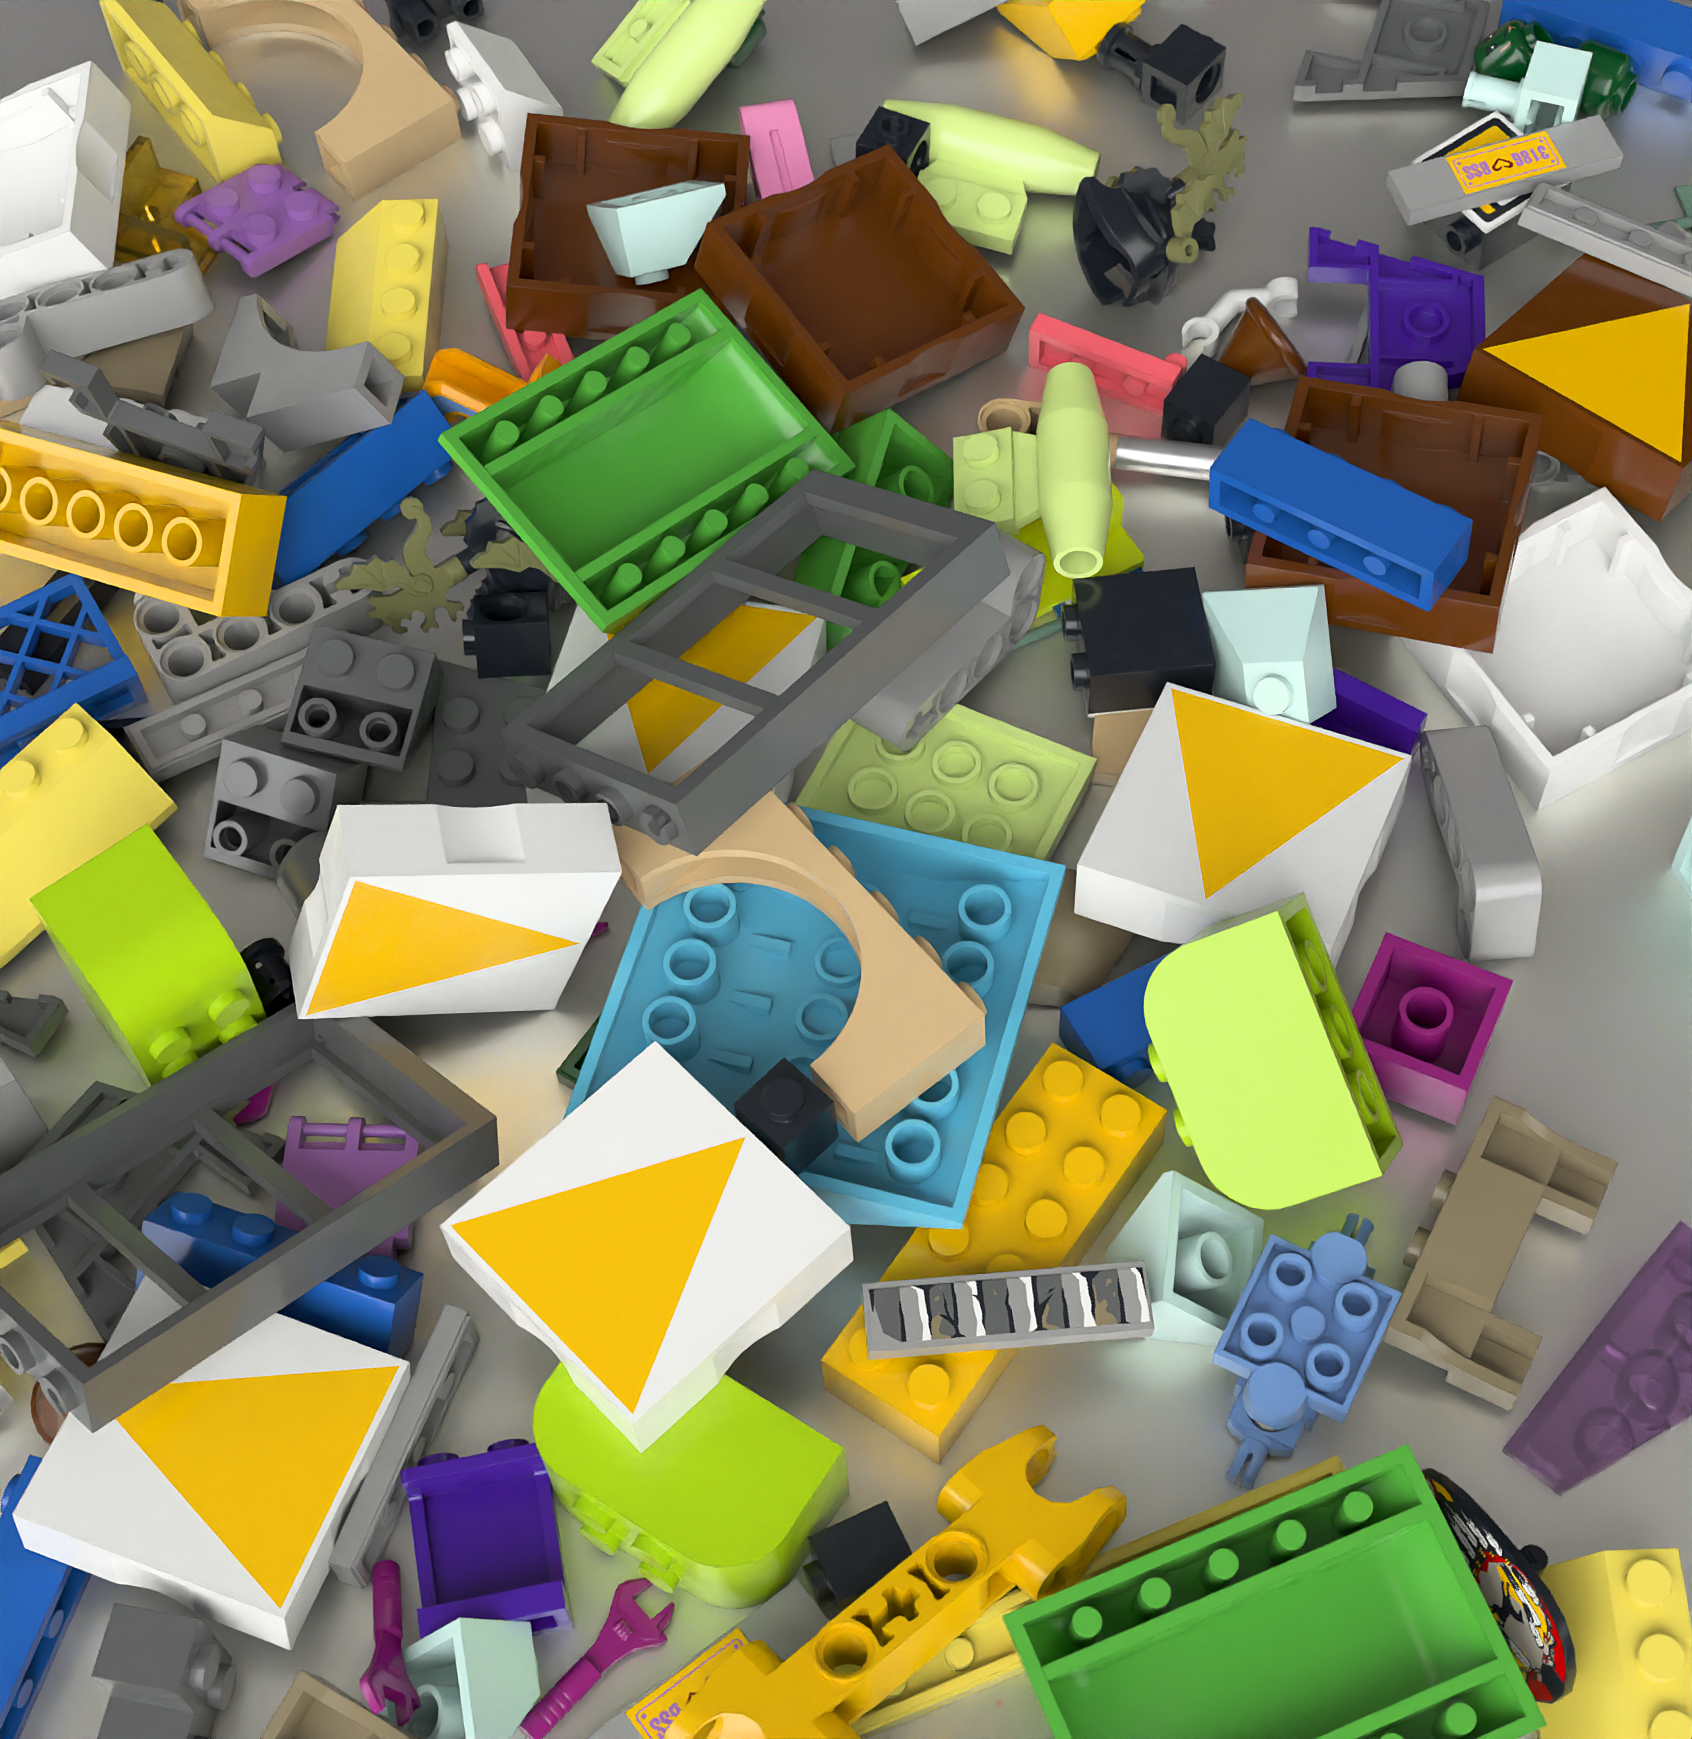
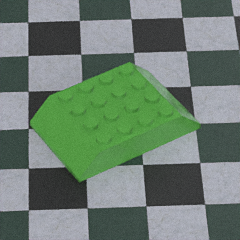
M702 288L442 432L437 440L600 631L614 635L813 469L846 478L856 468L855 463Z
M1408 1444L1026 1605L1002 1617L1054 1739H1520L1547 1725Z

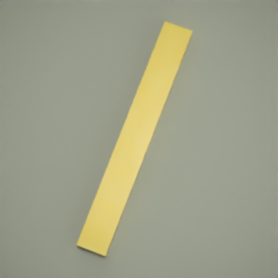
M1338 1455L1102 1553L1097 1556L1085 1576L1076 1584L1345 1471ZM1020 1588L1005 1594L988 1608L977 1621L872 1710L857 1719L850 1727L862 1739H868L1025 1672L1002 1617L1005 1614L1034 1603V1601ZM844 1664L833 1671L849 1674L859 1670L861 1667L854 1664Z

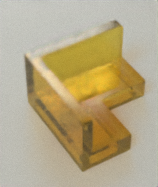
M141 135L137 136L126 151L114 260L125 264L171 250L188 249L192 251L204 277L219 255V252L211 248L207 242L208 238L194 227L185 228L174 219L175 211L179 205L202 193L198 178L160 167L151 139Z

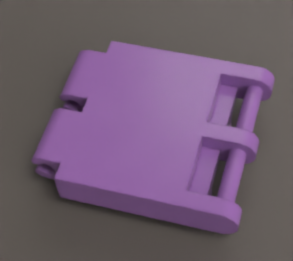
M258 163L182 203L176 209L174 219L185 228L194 227L208 238L207 242L211 248L219 253L224 251L229 253L242 263L241 268L246 274L255 278L332 236L333 225L340 220V216L334 211H339L340 207L313 187L306 190L300 188L305 187L307 183L279 163L274 165ZM204 219H207V220L210 221L212 224H214L217 228H215V229L212 228L210 225H208V224H207L206 222H204L203 220H204ZM240 243L242 246H244L246 249H248L251 253H249V254L246 253L244 250H242L241 248H239V247L237 246V244Z
M291 1116L288 1124L282 1168L334 1210L423 1153L424 1146L397 1125L366 1124L364 1117H350L348 1124L307 1123L306 1116ZM307 1136L346 1137V1142H306ZM366 1137L406 1138L405 1144L365 1143ZM277 1200L275 1224L299 1232L308 1227L306 1223ZM414 1222L366 1254L371 1256L381 1255L397 1260L398 1249H411Z

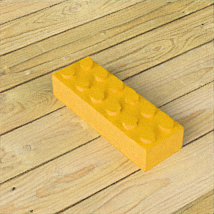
M0 420L1 553L219 617L267 616L287 496L7 420Z
M1052 1042L992 1125L963 1229L917 1227L878 1282L1078 1266L1163 1145L1168 1110ZM862 1303L821 1359L824 1389L940 1464L1021 1347L868 1360Z

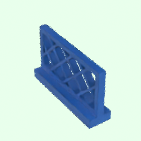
M70 573L0 607V629L8 625L28 629L19 654L0 650V663L13 666L4 691H0V769L75 703L84 709L94 720L100 721L112 719L148 701L135 668L128 656L123 652L81 576ZM74 593L77 595L82 608L74 627L46 620L52 604ZM90 620L97 632L87 630ZM41 632L69 639L60 664L31 657ZM82 642L106 648L113 661L91 672L72 667ZM26 669L55 676L48 693L36 699L16 695Z

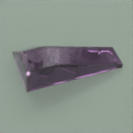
M1682 1221L1678 1222L1639 1270L1502 1450L1505 1455L1560 1497L1629 1456L1632 1450L1665 1430L1670 1431L1687 1421L1690 1415H1692V1228Z

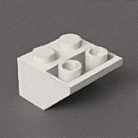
M458 21L446 25L451 49L445 51V57L454 78L459 84V89L455 90L454 93L461 106L460 113L467 122L470 120L476 122L479 136L487 152L491 156L498 154L510 172L516 171L521 168L527 113L563 116L562 107L513 40Z

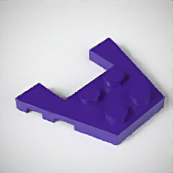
M1310 227L1307 243V282L1366 284L1368 286V364L1308 361L1306 377L1391 391L1393 377L1399 368L1415 361L1434 362L1445 369L1448 376V390L1461 387L1474 348L1486 339L1484 276L1414 255L1410 262L1379 254V245L1359 239L1356 246L1330 239L1331 231Z

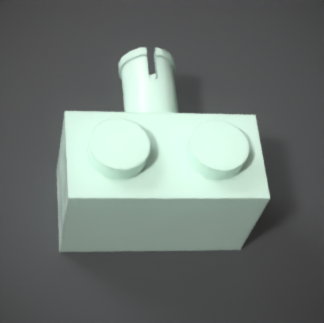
M1537 41L1525 78L1522 77L1520 83L1471 71L1462 107H1470L1488 112H1495L1497 110L1502 115L1511 116L1510 122L1514 123V126L1523 134L1576 121L1593 53Z

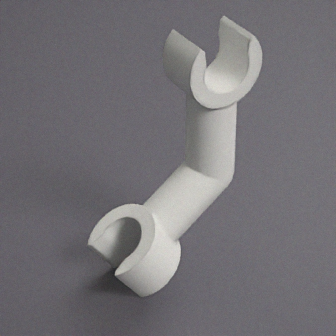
M1280 277L1270 281L1266 288L1227 291L1205 317H1195L1184 324L1182 328V349H1185L1193 339L1203 337L1207 338L1204 342V355L1210 358L1215 356L1219 350V334L1238 312L1244 311L1246 300L1250 297L1258 298L1274 318L1288 319L1298 315L1297 279Z

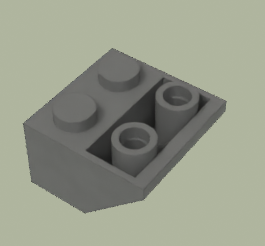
M314 625L281 737V744L405 773L428 734L443 682L444 674L436 653Z
M255 725L223 738L203 857L277 880L279 866L287 852L298 841L309 834L321 830H329L337 805H361L368 765L284 746L280 742L283 732L261 725Z

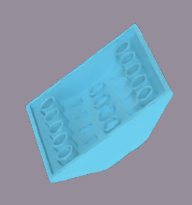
M799 806L813 826V835L826 848L834 845L845 854L855 870V879L869 893L877 890L888 899L898 915V924L912 938L920 935L932 945L941 959V969L956 984L961 981L969 984L982 999L987 1014L985 1015L986 1045L859 1143L837 1121L839 1138L797 1177L846 1224L963 1229L1066 874V865ZM723 883L708 885L673 896L649 911L641 905L563 1119L654 1041L668 1052L734 1117H736L734 1103L784 1057L812 1081L810 1064L821 1056L836 1040L845 1027L858 997L861 968L846 936L827 915L811 903L786 891L758 884Z

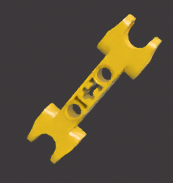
M1043 1424L1028 1428L995 1446L983 1450L958 1470L940 1492L936 1509L950 1523L947 1528L917 1549L826 1624L816 1636L785 1661L764 1640H755L741 1647L710 1673L701 1688L667 1729L664 1739H862L850 1725L863 1714L872 1710L950 1644L1014 1586L1017 1585L1036 1602L1074 1586L1080 1581L1126 1519L1127 1497L1113 1485L1099 1487L1088 1495L1072 1502H1051L1036 1494L1033 1490L1034 1487L1048 1473L1050 1465L1057 1457L1055 1450L1057 1436ZM951 1574L968 1576L967 1579L956 1582L944 1579ZM844 1664H854L861 1667L859 1670L849 1674L833 1671Z

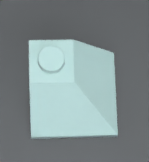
M689 180L587 204L586 206L590 220L615 273L630 278L634 277L636 285H642L668 279L669 268L685 265L703 235L707 223L712 220L725 198L726 191L724 183Z
M1324 584L1207 590L1202 593L1204 612L1216 664L1213 681L1215 697L1259 709L1267 715H1279L1306 724L1314 722L1337 708Z
M1174 1170L1163 1173L1106 1250L1105 1264L1145 1260L1155 1327L1152 1336L1145 1338L1217 1346L1262 1254L1264 1219Z
M458 1618L402 1650L407 1674L421 1702V1706L413 1711L410 1721L402 1727L420 1739H510L540 1696L538 1661L534 1652L530 1622ZM385 1698L386 1707L379 1712V1715L388 1717L397 1723L395 1704Z

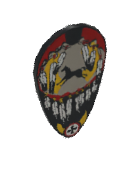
M1433 1468L1421 1470L1535 1701L1548 1704L1560 1701L1572 1692L1577 1669L1574 1644L1565 1617L1550 1590L1540 1578L1548 1564L1546 1552L1539 1546L1532 1544L1525 1545L1519 1550L1480 1505L1449 1477Z

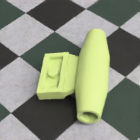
M639 0L590 61L602 74L626 88L608 122L641 129L673 128L689 113L740 49L766 0Z
M886 99L883 105L884 108L930 123L929 166L924 171L920 170L918 180L937 201L940 210L953 229L971 245L1012 255L1027 210L1028 197H1026V192L1076 196L1079 183L1084 177L1097 178L1101 160L1100 152L1040 125L950 103Z
M1066 362L1053 367L1047 374L1036 435L1012 431L1011 427L953 438L954 510L996 522L997 528L1009 535L1019 534V529L1041 517L1055 570L1065 577L1085 578L1097 573L1103 565L1112 512L1109 430L1092 371L1081 363Z

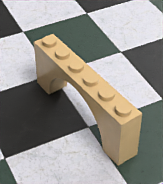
M176 0L182 21L185 19L190 21L197 31L200 40L209 49L249 34L291 31L315 35L329 40L348 51L363 67L362 74L352 98L331 121L315 131L325 171L354 201H357L462 138L457 116L461 112V106L453 90L445 83L439 85L430 76L422 59L415 53L409 55L400 46L391 28L385 23L379 25L370 16L362 0Z
M708 758L675 780L671 785L677 786ZM773 788L698 856L669 844L666 846L660 845L648 835L625 825H612L622 869L619 879L648 911L673 896L695 888L723 883H750L777 888L800 897L821 910L843 932L852 946L861 968L858 997L845 1027L828 1049L810 1064L812 1082L834 1101L837 1121L857 1143L986 1045L985 1015L987 1010L976 991L964 981L956 984L941 969V959L932 945L920 935L912 938L898 924V915L888 899L877 890L869 893L855 879V870L845 854L834 845L826 848L813 835V826L802 809L794 802H789L785 805L772 792Z

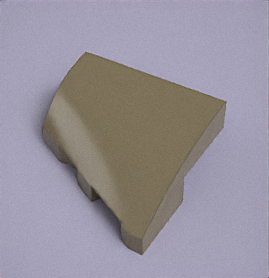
M193 323L91 352L81 361L98 366L118 398L131 399L141 404L153 403L164 408L173 378L179 377L193 335ZM58 381L55 385L60 388L70 387L67 383Z
M1066 868V874L1028 1001L1029 1004L1061 1007L1102 987L1103 981L1111 969L1117 966L1135 934L1074 913L1077 870Z

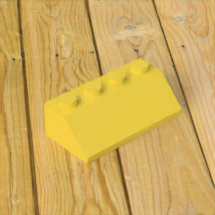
M98 0L123 72L217 185L258 163L268 165L279 163L283 165L278 145L283 142V138L277 124L268 113L262 115L258 113L249 91L241 81L233 83L229 79L227 69L219 55L214 50L205 51L197 31L189 20L180 21L166 4L153 0Z
M438 198L382 200L337 239L325 351L369 341L405 377L400 395L405 392L422 389L433 356L440 349L449 243Z
M77 703L72 705L0 769V970L45 930L29 898L147 823L154 831L178 809L173 800L118 741Z
M1679 1548L1603 1550L1546 1566L1540 1578L1550 1590L1565 1617L1574 1644L1577 1674L1572 1692L1563 1699L1553 1704L1536 1702L1547 1723L1546 1726L1536 1730L1537 1738L1692 1739V1626Z

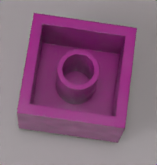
M1386 932L1351 1011L1385 1098L1457 1126L1501 1018L1513 980Z

